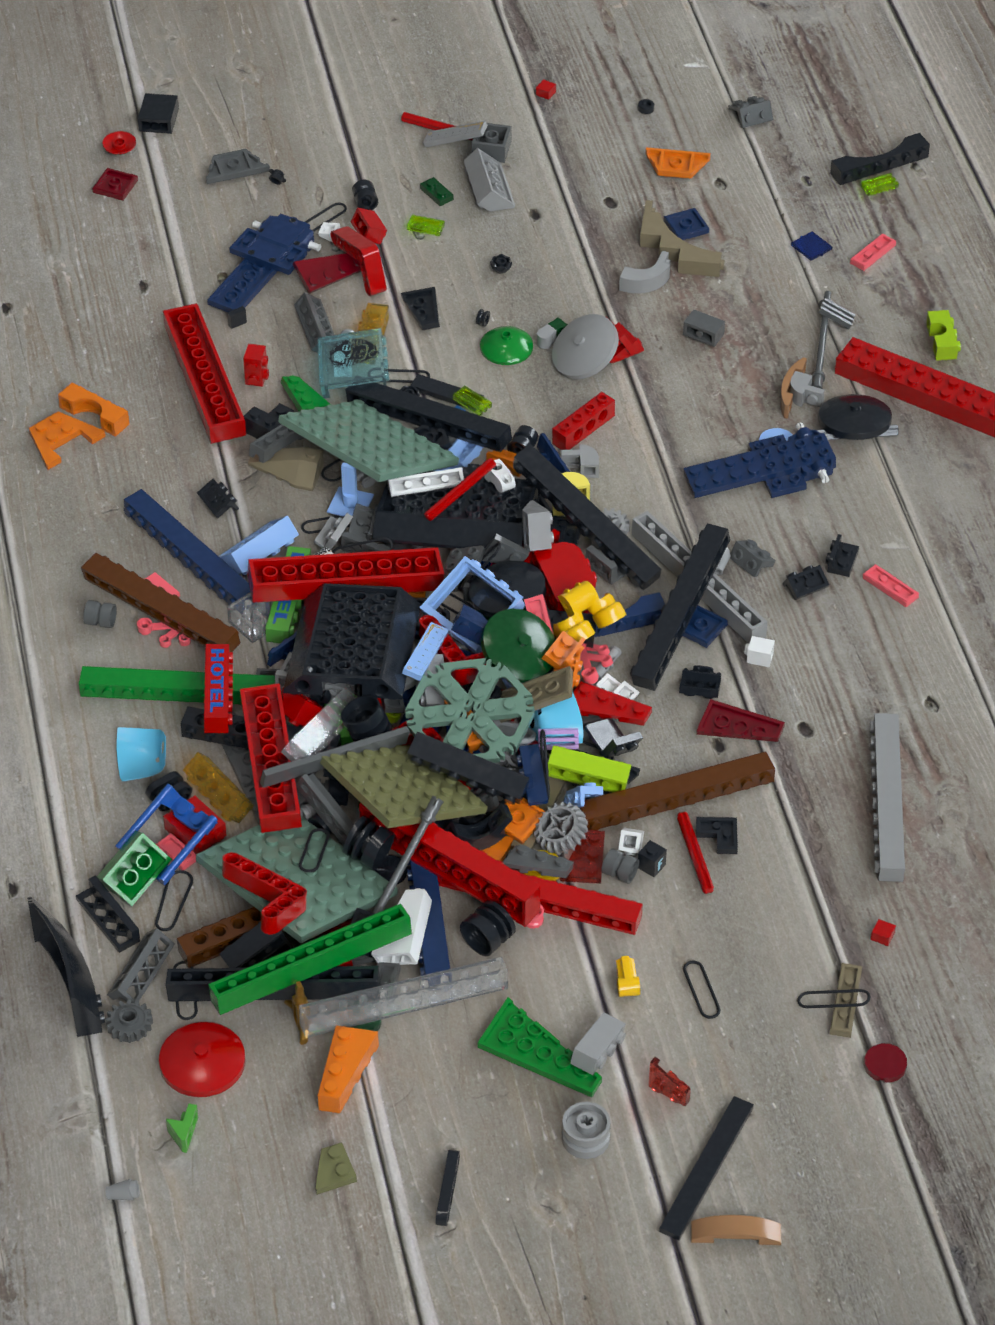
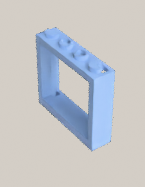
M465 556L419 608L425 616H434L442 627L449 629L448 634L470 651L477 654L482 652L481 646L452 631L453 623L436 611L463 578L471 571L512 602L508 609H523L525 604L522 600L523 596L518 591L514 590L512 592L508 589L509 585L501 579L498 581L490 570H483L477 560H470Z

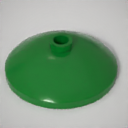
M500 326L483 335L480 341V351L492 363L514 365L525 361L532 354L533 340L522 329L513 326Z

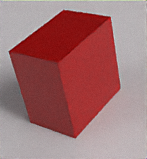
M544 79L536 87V95L548 100L556 93V84Z
M878 919L872 930L871 940L889 946L895 934L896 925Z

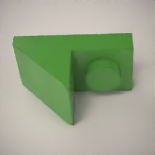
M188 1104L186 1112H182L180 1121L166 1119L168 1133L184 1153L188 1151L198 1121V1109L195 1104Z

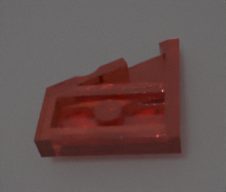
M654 1057L650 1062L649 1087L653 1091L669 1097L673 1102L686 1106L690 1101L691 1088L671 1070L666 1073L658 1065L660 1060Z

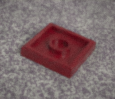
M107 168L93 186V193L124 201L137 183L138 176Z

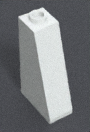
M425 889L405 890L398 904L401 903L410 916L412 934L373 950L372 956L377 963L418 964L432 899Z

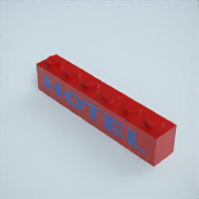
M206 644L204 733H228V725H232L233 701H229L233 700V652H229V644Z

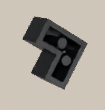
M281 403L269 413L254 406L244 415L246 434L258 439L281 425L278 422L279 415L294 412V410Z

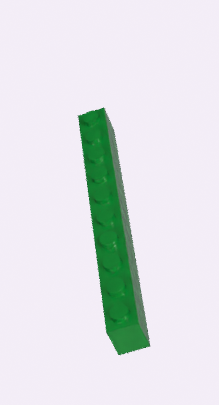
M82 666L79 680L80 696L204 703L205 672ZM233 674V700L229 701H233V704L242 705L240 689L275 684V676Z
M400 903L208 984L211 1002L219 1015H222L291 986L298 981L310 978L412 934L410 916Z

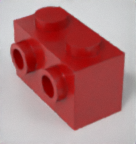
M362 208L356 209L351 220L355 230L371 242L381 244L386 236L387 229L376 212Z
M248 344L243 358L245 385L263 387L265 380L269 378L266 346Z

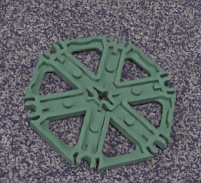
M486 658L440 663V666H435L436 674H432L428 670L427 676L423 675L405 709L406 718L413 719L406 721L407 727L415 737L417 731L425 734L422 728L451 725L443 742L461 750L464 749L473 731L489 749L486 753L473 755L493 763L501 762L500 759L505 760L503 752L508 751L511 755L514 754V749L517 752L535 716L534 706H527L533 704L532 694L505 665L501 669L500 662L496 667H491L492 660L489 659L486 662ZM467 668H476L478 670V674L468 693L451 676L452 671ZM500 678H505L518 692L514 697L489 699ZM432 686L448 704L422 707L419 705V701L425 689ZM473 708V713H471L467 717V712H469L470 709L472 710ZM521 717V722L512 736H506L492 721Z

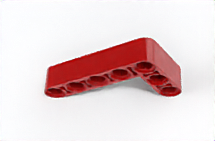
M348 226L331 231L330 235L333 244L359 261L364 287L368 296L385 292L387 286L377 245Z
M426 615L420 618V639L431 622L442 626L434 616ZM449 634L436 653L443 654L444 663L485 658L483 652L466 657ZM476 668L458 669L451 672V676L459 685L473 683L478 674Z
M230 852L224 854L222 858V876L228 881L271 902L261 911V930L263 933L276 934L305 912L307 890L304 887L237 853Z

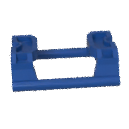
M170 784L163 788L115 845L120 850L135 831H139L161 804L170 808L174 812L175 817L182 824L196 832V834L170 865L168 864L157 876L156 880L163 885L168 883L175 874V870L205 834H209L218 820L215 816H208L203 811L194 813L195 807L193 804L180 796Z

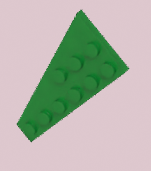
M293 375L289 377L282 376L280 383L298 412L304 409L310 410L315 407L330 405L326 399L300 377Z
M507 997L478 1041L479 1049L591 1098L602 1083V1077L597 1072L591 1075L570 1064L573 1052L569 1048H564L560 1041L537 1021L534 1022L530 1019L522 1008L516 1007L509 997Z

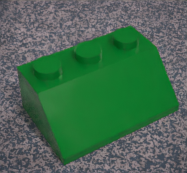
M135 831L97 875V878L112 893L130 906H133L172 859L143 832Z

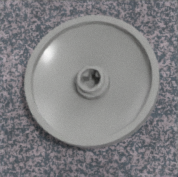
M598 314L584 315L573 320L560 332L555 340L552 349L554 366L563 376L569 379H585L595 375L611 361L617 350L619 336L616 327L608 318Z

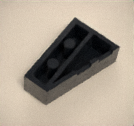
M260 921L257 926L244 933L241 938L228 945L219 954L229 968H248L291 950L293 946L281 930L272 935L263 933Z

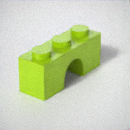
M949 310L928 311L926 327L929 336H934L932 349L935 360L957 359L958 352L961 351L960 341H957V329H954V319L950 317Z

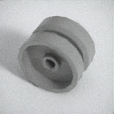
M579 1102L568 1108L562 1120V1141L568 1153L582 1159L596 1158L603 1154L610 1142L611 1121L608 1112L602 1106L592 1102Z

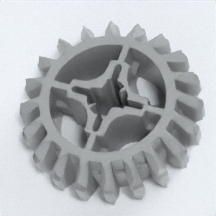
M562 801L560 806L554 803L553 808L547 806L548 811L541 812L543 816L538 818L539 823L535 824L536 831L534 832L539 846L541 845L543 850L549 853H556L559 856L562 851L567 855L569 849L575 851V846H581L580 840L586 839L584 833L588 832V821L583 811L570 802L566 804Z

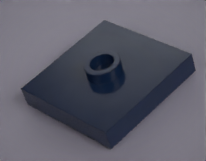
M696 208L664 216V222L669 230L682 240L709 233L710 228Z
M698 605L683 636L707 648L726 628L728 620Z

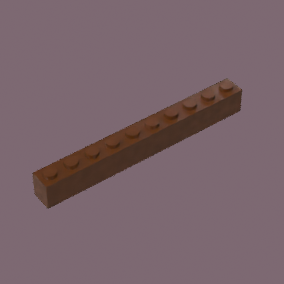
M95 553L81 567L85 580L206 647V644H229V652H233L241 643L239 633L233 626H227L220 619L209 616L204 610L200 611L191 603L182 601L177 595H172L166 592L164 588L155 586L148 579L139 577L134 571L130 572L121 564L112 562L107 556Z
M765 751L585 800L584 807L580 809L586 815L588 832L597 831L605 827L616 826L627 821L637 820L638 818L774 782L775 767Z

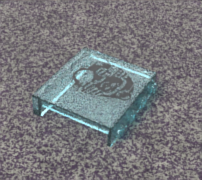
M381 328L317 338L320 388L324 399L330 398V389L380 381H383V385L387 386V381H390L388 370L386 371V369H389L388 359L386 358L388 357L387 347H384L387 345L386 335H382Z

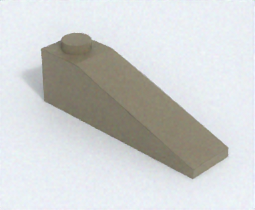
M308 447L282 448L264 463L260 462L259 456L255 454V457H250L248 465L263 473H271L276 476V479L280 481L285 480L294 488L313 491L324 467L323 450Z

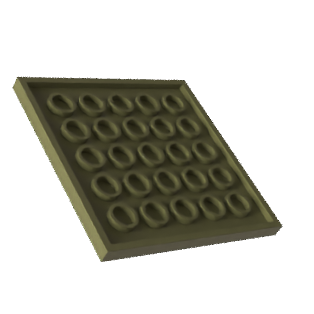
M411 744L397 745L390 749L381 747L375 751L365 749L360 753L349 751L345 755L331 754L330 757L322 756L320 762L387 828L421 823L422 816L420 814L422 811H425L432 796L444 802L435 816L436 821L485 814L488 806L462 782L451 780L447 777V774L442 772L439 774L434 773L428 769V766L423 764L418 766L411 763L407 754Z

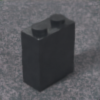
M145 93L138 115L139 131L172 134L179 111L178 96Z

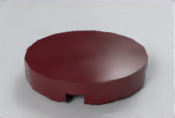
M885 1043L877 1044L867 1051L864 1058V1068L867 1074L874 1080H884L886 1083L898 1081L904 1076L907 1069V1057L897 1046Z

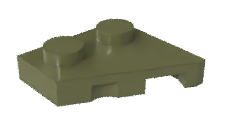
M342 1142L321 1149L315 1187L317 1195L357 1182V1176Z

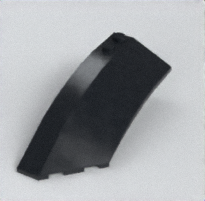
M27 897L35 942H40L49 954L65 983L72 1005L77 1037L103 1033L101 1024H105L104 1012L99 1011L98 1008L102 1007L100 994L96 995L90 970L81 951L63 925L35 899Z

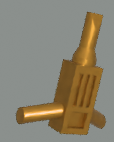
M298 981L295 986L296 995L292 996V1000H285L284 1004L293 1010L295 1023L298 1030H300V1044L304 1045L308 1042V1028L311 1027L310 1009L307 997L304 994V988L301 982Z

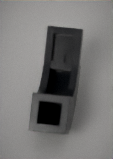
M500 803L480 823L463 825L451 821L444 830L451 832L463 841H467L476 849L484 850L495 845L506 836L504 829L513 820L508 806Z

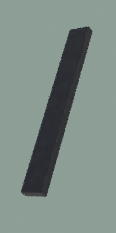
M736 1096L733 1097L659 1228L660 1233L680 1241L750 1116L754 1104Z

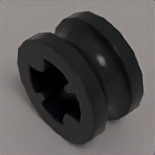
M480 309L476 317V324L480 325L482 323V326L486 327L490 319V311L484 312L483 309Z

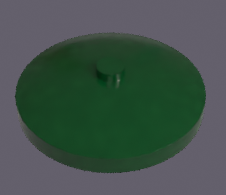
M506 609L492 616L484 626L481 634V649L486 661L492 660L491 667H496L500 662L501 669L505 665L521 683L546 675L552 668L542 657L555 642V638L547 624L538 616L522 609Z

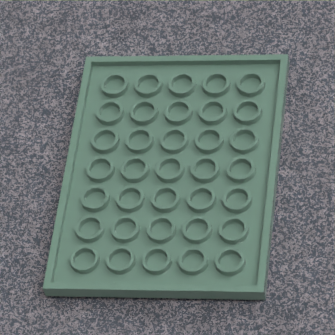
M356 399L352 402H341L336 405L330 404L326 407H315L310 410L304 409L300 412H288L287 414L279 415L278 422L378 482L456 466L459 462V458L453 455L451 451L444 450L440 445L428 441L426 437L420 436L414 430L402 426L400 422L390 419L388 415L378 412L376 408L369 407L362 400Z
M302 816V827L261 833L259 824L196 854V861L260 912L271 902L228 881L222 876V858L224 854L230 852L237 853L304 887L307 890L305 912L283 928L284 931L300 943L353 918L356 908L367 911L376 906L389 883L377 872L362 865L361 860H354L351 855L343 854V847L330 837L318 870L315 872L300 870L299 862L308 836L313 829H317V827L309 823ZM322 831L312 834L302 863V867L305 869H314L317 865L327 836ZM395 887V889H394L393 893L391 894L390 898H392V897H394V896L397 895V893H398V888H397V887Z

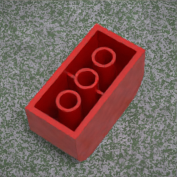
M559 542L552 544V549L532 551V565L540 569L545 578L546 593L544 599L548 610L565 611L558 596L564 593L565 589L571 590L574 588L577 582L588 581L596 590V573L591 571L589 559L584 557L581 549L575 544ZM588 609L582 612L591 614Z

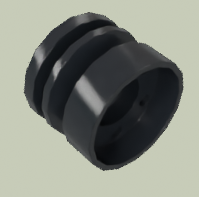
M364 695L353 699L341 712V719L354 742L392 731V725L384 713L379 700L372 695Z
M362 816L347 835L342 852L347 856L351 855L354 860L362 856L361 864L374 871L388 855L395 840V833L384 826L376 831L377 823L375 821L370 822L368 817Z
M487 900L473 914H470L462 921L460 932L472 950L486 957L494 953L501 946V943H505L516 932V926L510 914L501 905Z

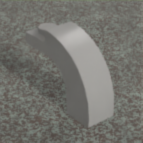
M662 251L656 264L650 268L634 269L624 267L620 276L619 291L647 293L657 290L666 284L670 278L671 260H669V252Z

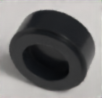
M643 99L638 103V111L642 114H651L654 112L655 104L649 99Z

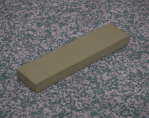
M841 963L837 990L859 989L862 966ZM858 992L836 993L835 1004L857 1003ZM834 1007L830 1035L851 1038L856 1007Z

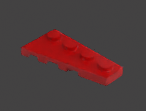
M580 681L573 692L581 716L588 717L591 714L600 716V719L615 718L619 722L644 726L652 713V707L582 681Z

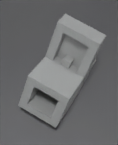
M795 371L790 383V393H793L792 402L802 407L803 403L821 407L824 402L825 390L812 386V375Z
M579 444V450H561V459L567 468H580V474L586 478H599V456L594 448Z

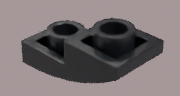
M328 778V792L339 806H347L349 791L337 779Z

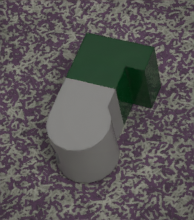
M556 318L540 328L537 332V346L541 349L550 348L555 343L560 332L568 324L560 318Z

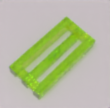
M892 173L861 181L860 186L870 196L898 188L899 182L896 181Z
M412 215L407 224V230L440 236L445 226V221Z
M465 385L453 394V400L477 415H483L487 408L490 409L492 407L491 401Z

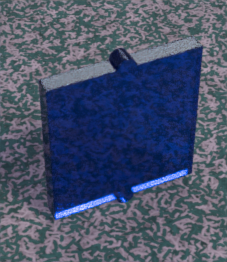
M813 231L791 242V246L810 261L823 256V254L833 248Z

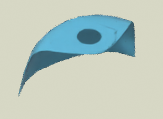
M573 691L571 698L541 708L542 713L538 715L537 710L535 711L534 728L531 729L536 732L537 742L538 729L578 728L579 743H583V722ZM574 734L546 735V737H574ZM546 742V744L575 743V742Z
M117 728L116 750L121 781L150 777L163 770L166 759V736L162 730ZM162 742H164V750H163V753H162Z

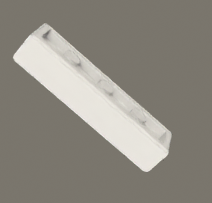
M461 467L388 480L387 484L391 497L456 487L464 480Z

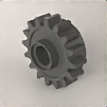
M128 999L125 1004L119 1001L120 1006L118 1007L112 1005V1011L107 1012L108 1018H105L108 1033H112L113 1039L117 1038L120 1042L128 1043L138 1042L141 1038L147 1036V1031L152 1030L153 1017L151 1009H147L145 1003L140 1005L139 1000L131 1003V1000Z

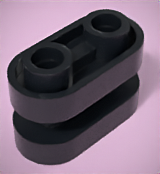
M173 771L152 782L145 791L147 797L153 801L163 788L170 784L180 796L188 800L191 797L192 787L184 781L177 771ZM163 804L158 807L160 811L170 810V808Z

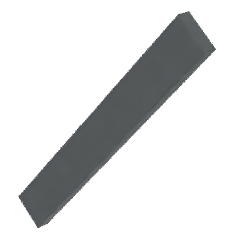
M407 726L265 769L262 772L260 784L264 788L325 769L320 764L322 756L330 757L331 754L345 755L349 751L360 753L365 749L375 751L381 747L390 749L397 745L406 744L410 731Z

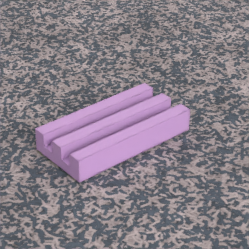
M578 728L544 729L545 735L574 734V737H546V742H575L546 744L547 750H552L553 745L565 747L566 749H579ZM538 729L539 749H540V731H541L542 729Z

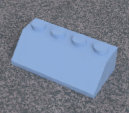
M287 515L271 520L219 555V557L238 574L244 576L248 574V559L266 558L269 555L274 556L281 551L280 547L283 545L287 547L295 542L294 538L299 534Z

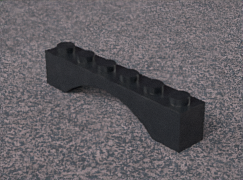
M921 133L905 137L902 143L893 150L872 157L844 156L831 160L830 174L839 185H843L928 158L930 144Z

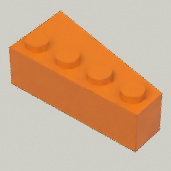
M336 1025L318 1092L320 1111L341 1113L352 1094V1089L359 1082L363 1070L368 1066L373 1053L379 1047L378 1031Z

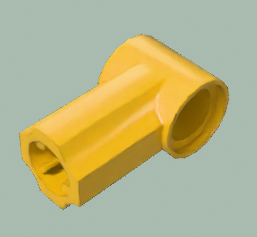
M621 956L620 959L616 960L618 996L640 995L639 976H636L634 959L629 956Z

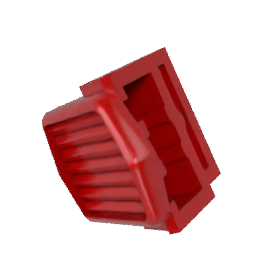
M621 323L614 324L618 332L619 341L617 350L609 363L621 361L644 351L640 339L634 337Z

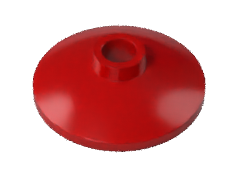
M117 131L105 136L102 144L103 148L109 153L125 154L135 148L136 138L131 133Z

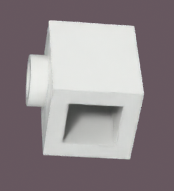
M752 636L750 643H746L744 654L747 655V663L770 667L774 654L775 640Z
M623 828L621 830L618 850L624 851L623 854L635 856L642 849L644 831Z

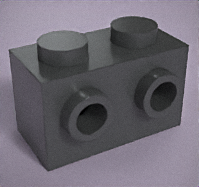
M694 309L683 324L684 336L713 347L716 346L725 332V321Z

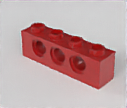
M600 392L552 428V444L560 450H570L615 416V400L607 394Z

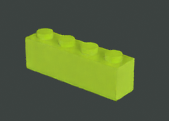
M554 745L548 762L549 777L584 785V783H596V786H603V790L609 792L625 790L631 770V765L624 762Z

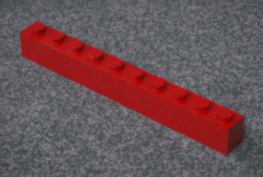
M521 873V875L536 881L540 885V904L543 906L545 913L632 935L636 934L642 918V903ZM438 877L439 886L464 892Z

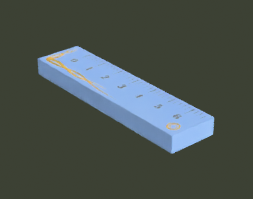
M431 622L405 665L402 674L420 681L448 635L449 629Z

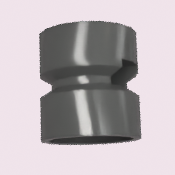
M88 600L84 609V624L96 626L99 623L100 627L113 628L117 615L116 604L104 602L101 605L98 601Z
M610 849L604 859L602 873L611 877L617 875L618 880L630 884L637 873L639 859L630 855L624 857L623 852Z

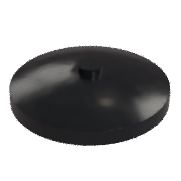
M848 394L837 396L824 402L819 409L818 421L820 426L833 436L849 440H864L885 433L891 426L892 412L888 405L879 399L866 395Z
M504 561L483 569L490 570L498 581L501 579L509 585L508 589L512 592L514 590L518 591L523 596V602L524 599L541 594L545 596L546 582L544 575L540 569L530 563ZM475 576L469 588L470 600L473 607L482 615L491 618L496 613L508 609L512 602L479 577Z

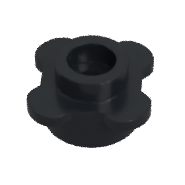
M269 170L271 173L269 180L272 183L280 185L282 182H286L284 173L281 170Z

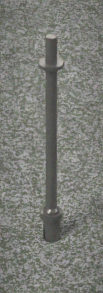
M825 291L824 298L832 301L831 292ZM824 315L821 318L816 369L811 374L812 386L823 389L822 386L825 381V373L822 371L829 319Z
M432 796L425 811L421 812L422 821L372 913L377 914L385 908L428 825L432 824V822L435 823V816L444 803L441 799H436L437 797Z

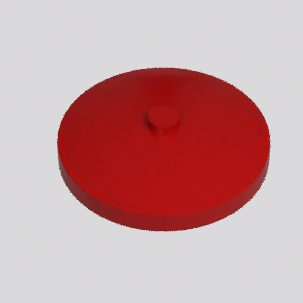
M196 1022L185 1025L174 1031L161 1047L159 1054L161 1075L172 1089L187 1096L209 1097L220 1094L232 1087L243 1073L245 1067L243 1043L235 1032L221 1024Z

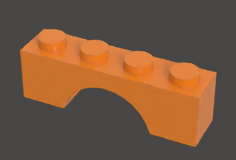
M71 383L58 394L61 409L73 415L80 412L98 414L100 416L101 429L115 437L129 425V415L126 409L103 399L82 386Z

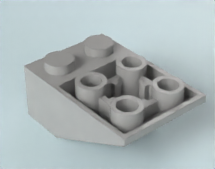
M531 500L522 510L524 548L528 551L552 549L551 543L554 542L550 526L553 523L552 514L546 508Z

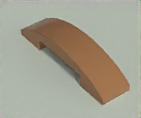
M804 357L791 366L782 382L780 406L782 415L786 419H788L793 401V393H790L791 378L795 371L806 372L807 358Z
M746 1215L704 1217L691 1221V1243H714V1238L753 1239L759 1240V1245H781V1224L769 1219Z

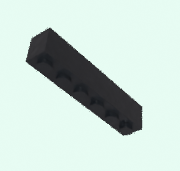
M418 731L407 752L411 763L421 766V764L428 766L430 771L437 774L440 772L447 774V777L451 780L464 781L470 788H481L485 790L486 794L492 797L500 796L505 802L512 805L515 803L520 805L530 783L527 776Z

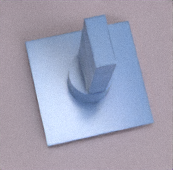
M343 462L341 465L342 487H338L327 513L344 517L346 513L351 516L353 515L356 503L369 507L374 494L357 490L356 468Z

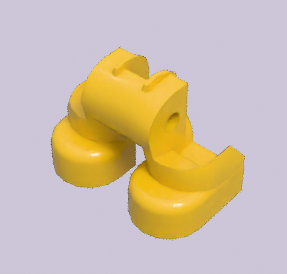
M577 582L574 588L571 590L565 589L564 593L558 596L568 618L553 624V632L556 639L564 631L579 642L582 637L588 639L595 634L590 622L583 618L582 612L586 609L593 615L598 629L623 618L626 612L622 604L616 602L610 593H606L603 598L599 599L595 588L590 582Z

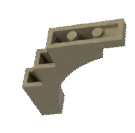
M646 200L640 233V247L658 248L659 256L662 251L669 252V260L678 262V273L719 277L720 270H724L725 260L721 259L722 252L702 249L677 237L666 226L661 214L655 212L656 208H652L653 201Z

